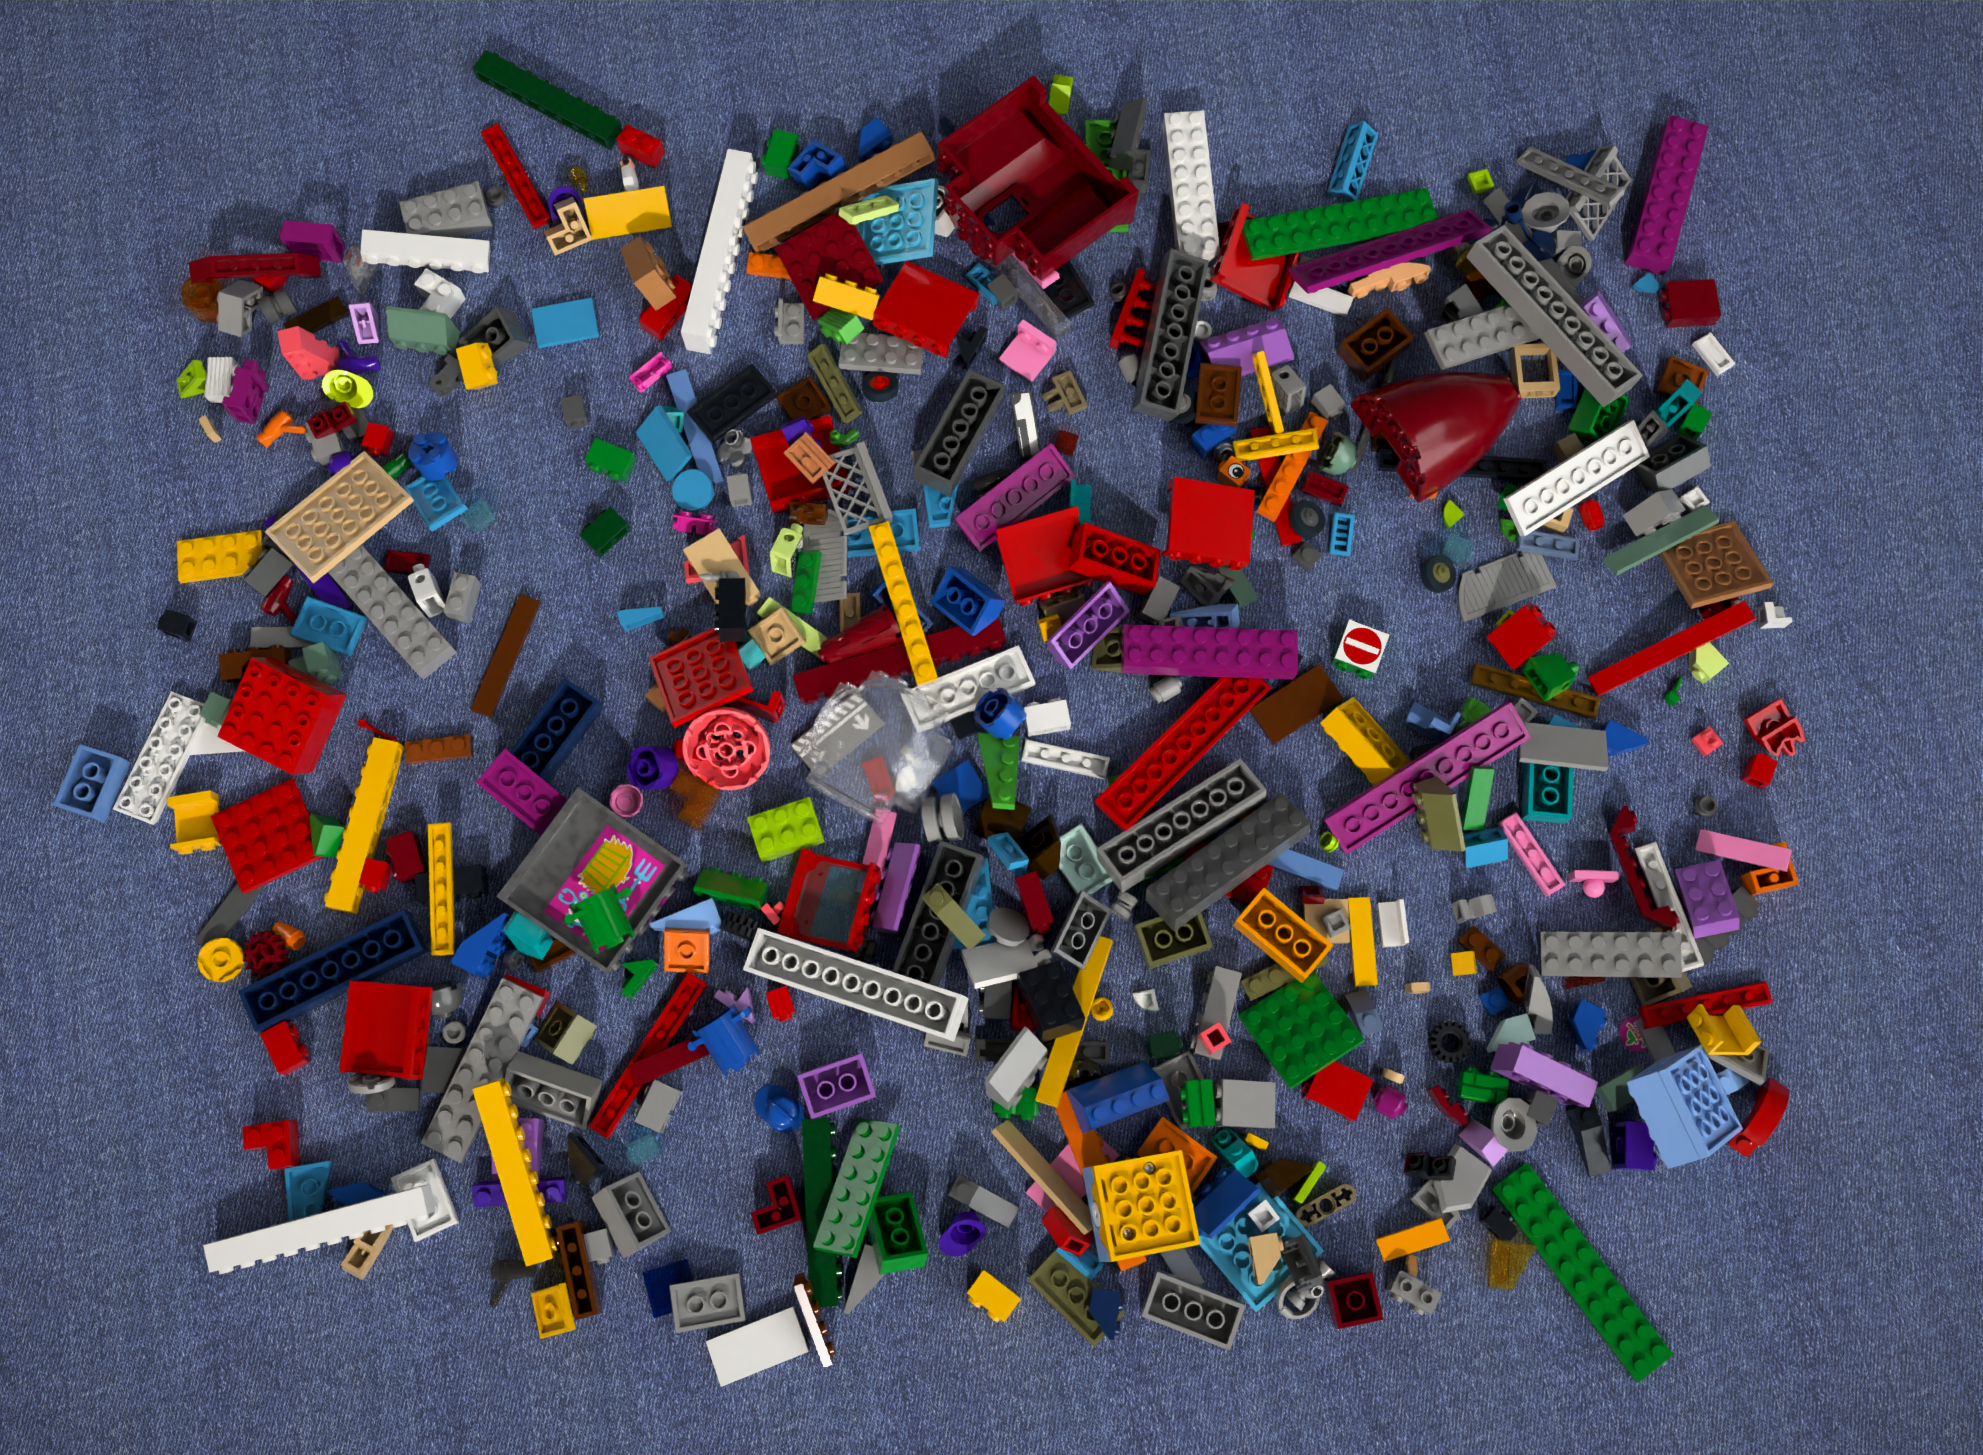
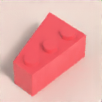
M299 326L277 331L282 355L302 380H312L317 376L325 375L332 370L338 369V360L341 358L338 347L328 346L327 341L315 339L314 334Z

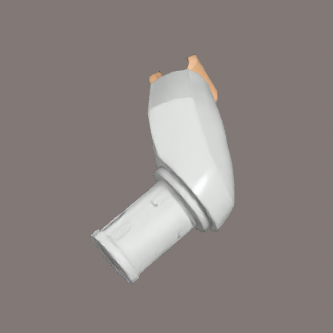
M628 158L629 163L626 165L623 161H620L624 192L640 189L634 170L635 165L630 158Z

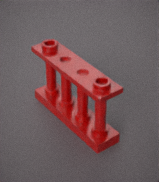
M1138 268L1111 337V348L1118 349L1119 344H1124V342L1144 348V339L1129 335L1125 331L1126 326H1131V324L1148 330L1149 321L1135 317L1132 314L1133 308L1141 307L1149 311L1152 310L1153 303L1143 300L1141 296H1138L1140 290L1144 291L1146 289L1152 292L1156 290L1157 284L1148 282V279L1145 278L1146 270Z

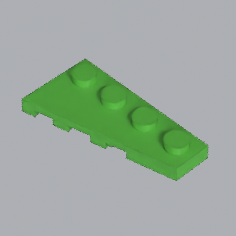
M977 733L992 808L1015 810L1020 736L1012 735L1009 739L1005 740L1003 738H995L990 733Z

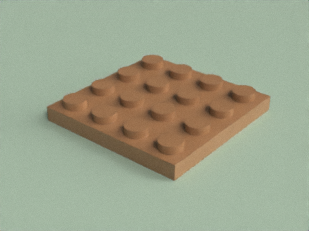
M1735 521L1712 526L1659 554L1691 609L1769 589L1773 585L1772 579Z

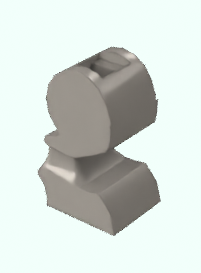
M1492 894L1478 896L1468 901L1466 899L1458 900L1451 904L1457 923L1497 912Z

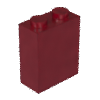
M1715 279L1666 282L1659 291L1658 298L1662 302L1663 308L1661 316L1662 320L1665 321L1666 328L1714 325L1721 317Z
M1037 871L1015 878L1014 886L1028 921L1031 934L1038 933L1039 935L1049 933V929L1053 927L1054 919Z

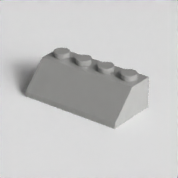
M520 1051L517 1052L508 1065L505 1082H508L511 1087L512 1095H510L512 1104L584 1130L587 1129L599 1099L602 1080Z

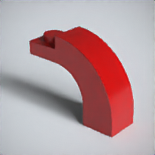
M1769 1077L1756 1091L1754 1107L1741 1125L1743 1130L1728 1141V1145L1747 1158L1758 1145L1762 1147L1777 1127L1789 1101V1089Z

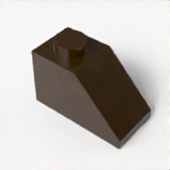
M1282 1158L1274 1163L1270 1159L1260 1167L1262 1172L1257 1174L1256 1178L1271 1199H1273L1313 1170V1168L1307 1164Z

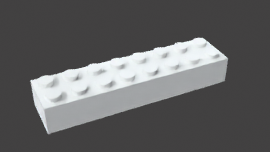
M1204 111L1164 113L1162 130L1175 250L1208 260V268L1215 267L1220 246Z

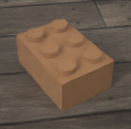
M639 236L620 249L633 283L655 310L660 309L676 298L673 290L676 287L669 278L671 275L665 267L666 264L660 255L656 256L654 254L655 250L649 241L645 242Z

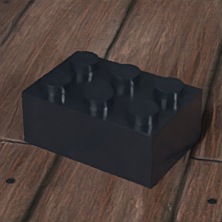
M1060 960L1018 973L1015 986L1041 1043L1082 1030L1085 1016Z

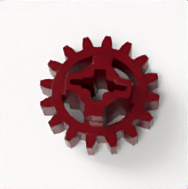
M274 931L257 932L256 935L250 936L251 941L245 942L248 949L243 950V953L247 954L243 962H248L246 970L252 969L251 976H257L261 980L286 967L283 963L284 961H289V958L285 957V953L289 952V949H284L283 947L286 941H279L280 934L274 935Z

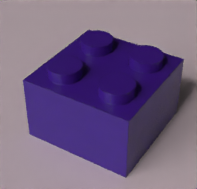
M1631 1121L1612 1123V1169L1630 1171L1654 1170V1166L1657 1163V1155L1654 1152L1655 1141L1651 1139L1646 1123Z

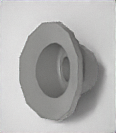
M1545 192L1535 194L1526 201L1522 209L1523 222L1530 228H1535L1536 231L1541 230L1552 233L1559 225L1566 222L1571 212L1569 201L1557 193Z
M1520 1098L1504 1099L1496 1106L1491 1119L1493 1135L1498 1143L1510 1152L1526 1150L1533 1145L1537 1134L1536 1120L1527 1116L1530 1105Z

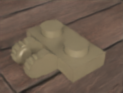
M1071 370L1052 377L1055 389L1041 396L1043 401H1049L1059 396L1060 400L1047 406L1049 412L1059 410L1064 406L1068 416L1087 409L1088 406Z

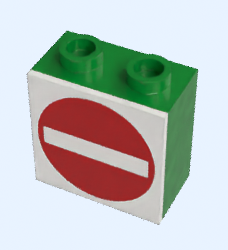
M1349 620L1343 630L1331 664L1335 665L1338 670L1356 673V676L1359 678L1372 679L1377 671L1389 634Z

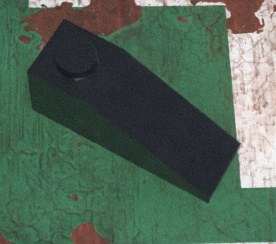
M1595 1103L1590 1104V1107H1577L1566 1110L1588 1177L1611 1171L1603 1125Z

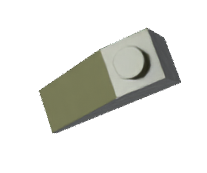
M939 883L922 897L924 902L969 951L986 937L983 931Z

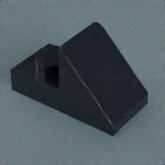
M980 326L977 332L974 331L969 341L956 335L959 355L963 367L967 371L988 339V329Z

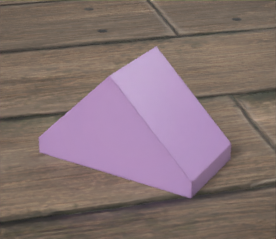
M371 302L349 304L358 344L378 343L380 341L379 315Z
M1474 1119L1458 1135L1491 1167H1494L1508 1151L1498 1143L1490 1129Z

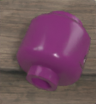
M1390 1085L1385 1086V1088L1380 1087L1373 1100L1375 1110L1390 1119L1396 1118L1398 1114L1402 1116L1408 1106L1405 1103L1406 1095Z

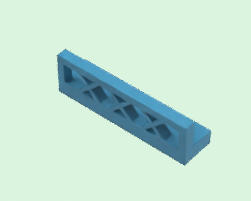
M1365 121L1348 126L1327 191L1331 197L1343 194L1350 202L1358 200L1378 137V133ZM1366 133L1370 136L1368 144L1366 140ZM1361 148L1364 154L1363 161L1360 154ZM1356 165H1357L1358 173H1359V174H1358V177H1356V173H1355V167H1356ZM1350 183H1352L1353 193L1348 190Z

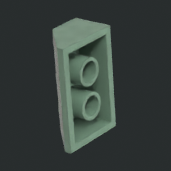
M387 306L388 336L397 348L402 350L410 348L423 353L433 351L440 355H446V353L455 354L460 331L446 313Z

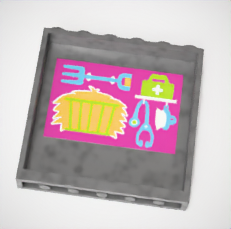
M577 787L497 897L603 972L609 974L610 971L616 972L622 963L619 959L623 953L629 954L636 944L633 942L636 935L642 936L649 926L646 923L650 916L655 918L662 908L659 905L663 898L669 899L675 890L672 887L677 879L682 881L688 870L685 869L687 864ZM612 884H615L618 893L624 888H630L631 895L627 898L619 899V902L633 929L635 937L631 938L628 933L622 936L623 942L608 950L605 945L599 947L600 953L596 955L578 919L569 925L563 924L562 919L568 914H573L569 907L571 903L575 905L590 896L610 888Z

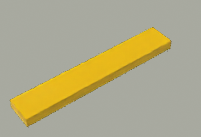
M452 823L428 824L431 956L455 955Z

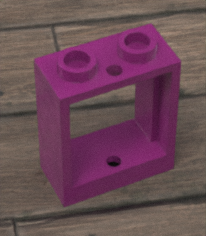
M284 220L279 236L290 253L317 256L320 261H343L346 244L333 224Z

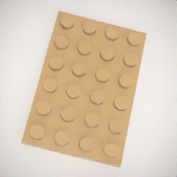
M363 451L349 465L342 468L264 532L315 583L414 500L380 465Z

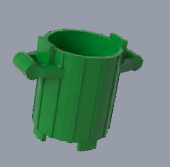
M612 884L610 888L590 896L575 905L571 903L569 907L573 914L566 915L562 922L565 925H569L578 919L596 955L600 953L598 948L603 945L608 950L623 942L622 936L628 933L631 938L635 937L633 929L619 902V899L627 898L631 895V889L624 888L618 893L615 884Z

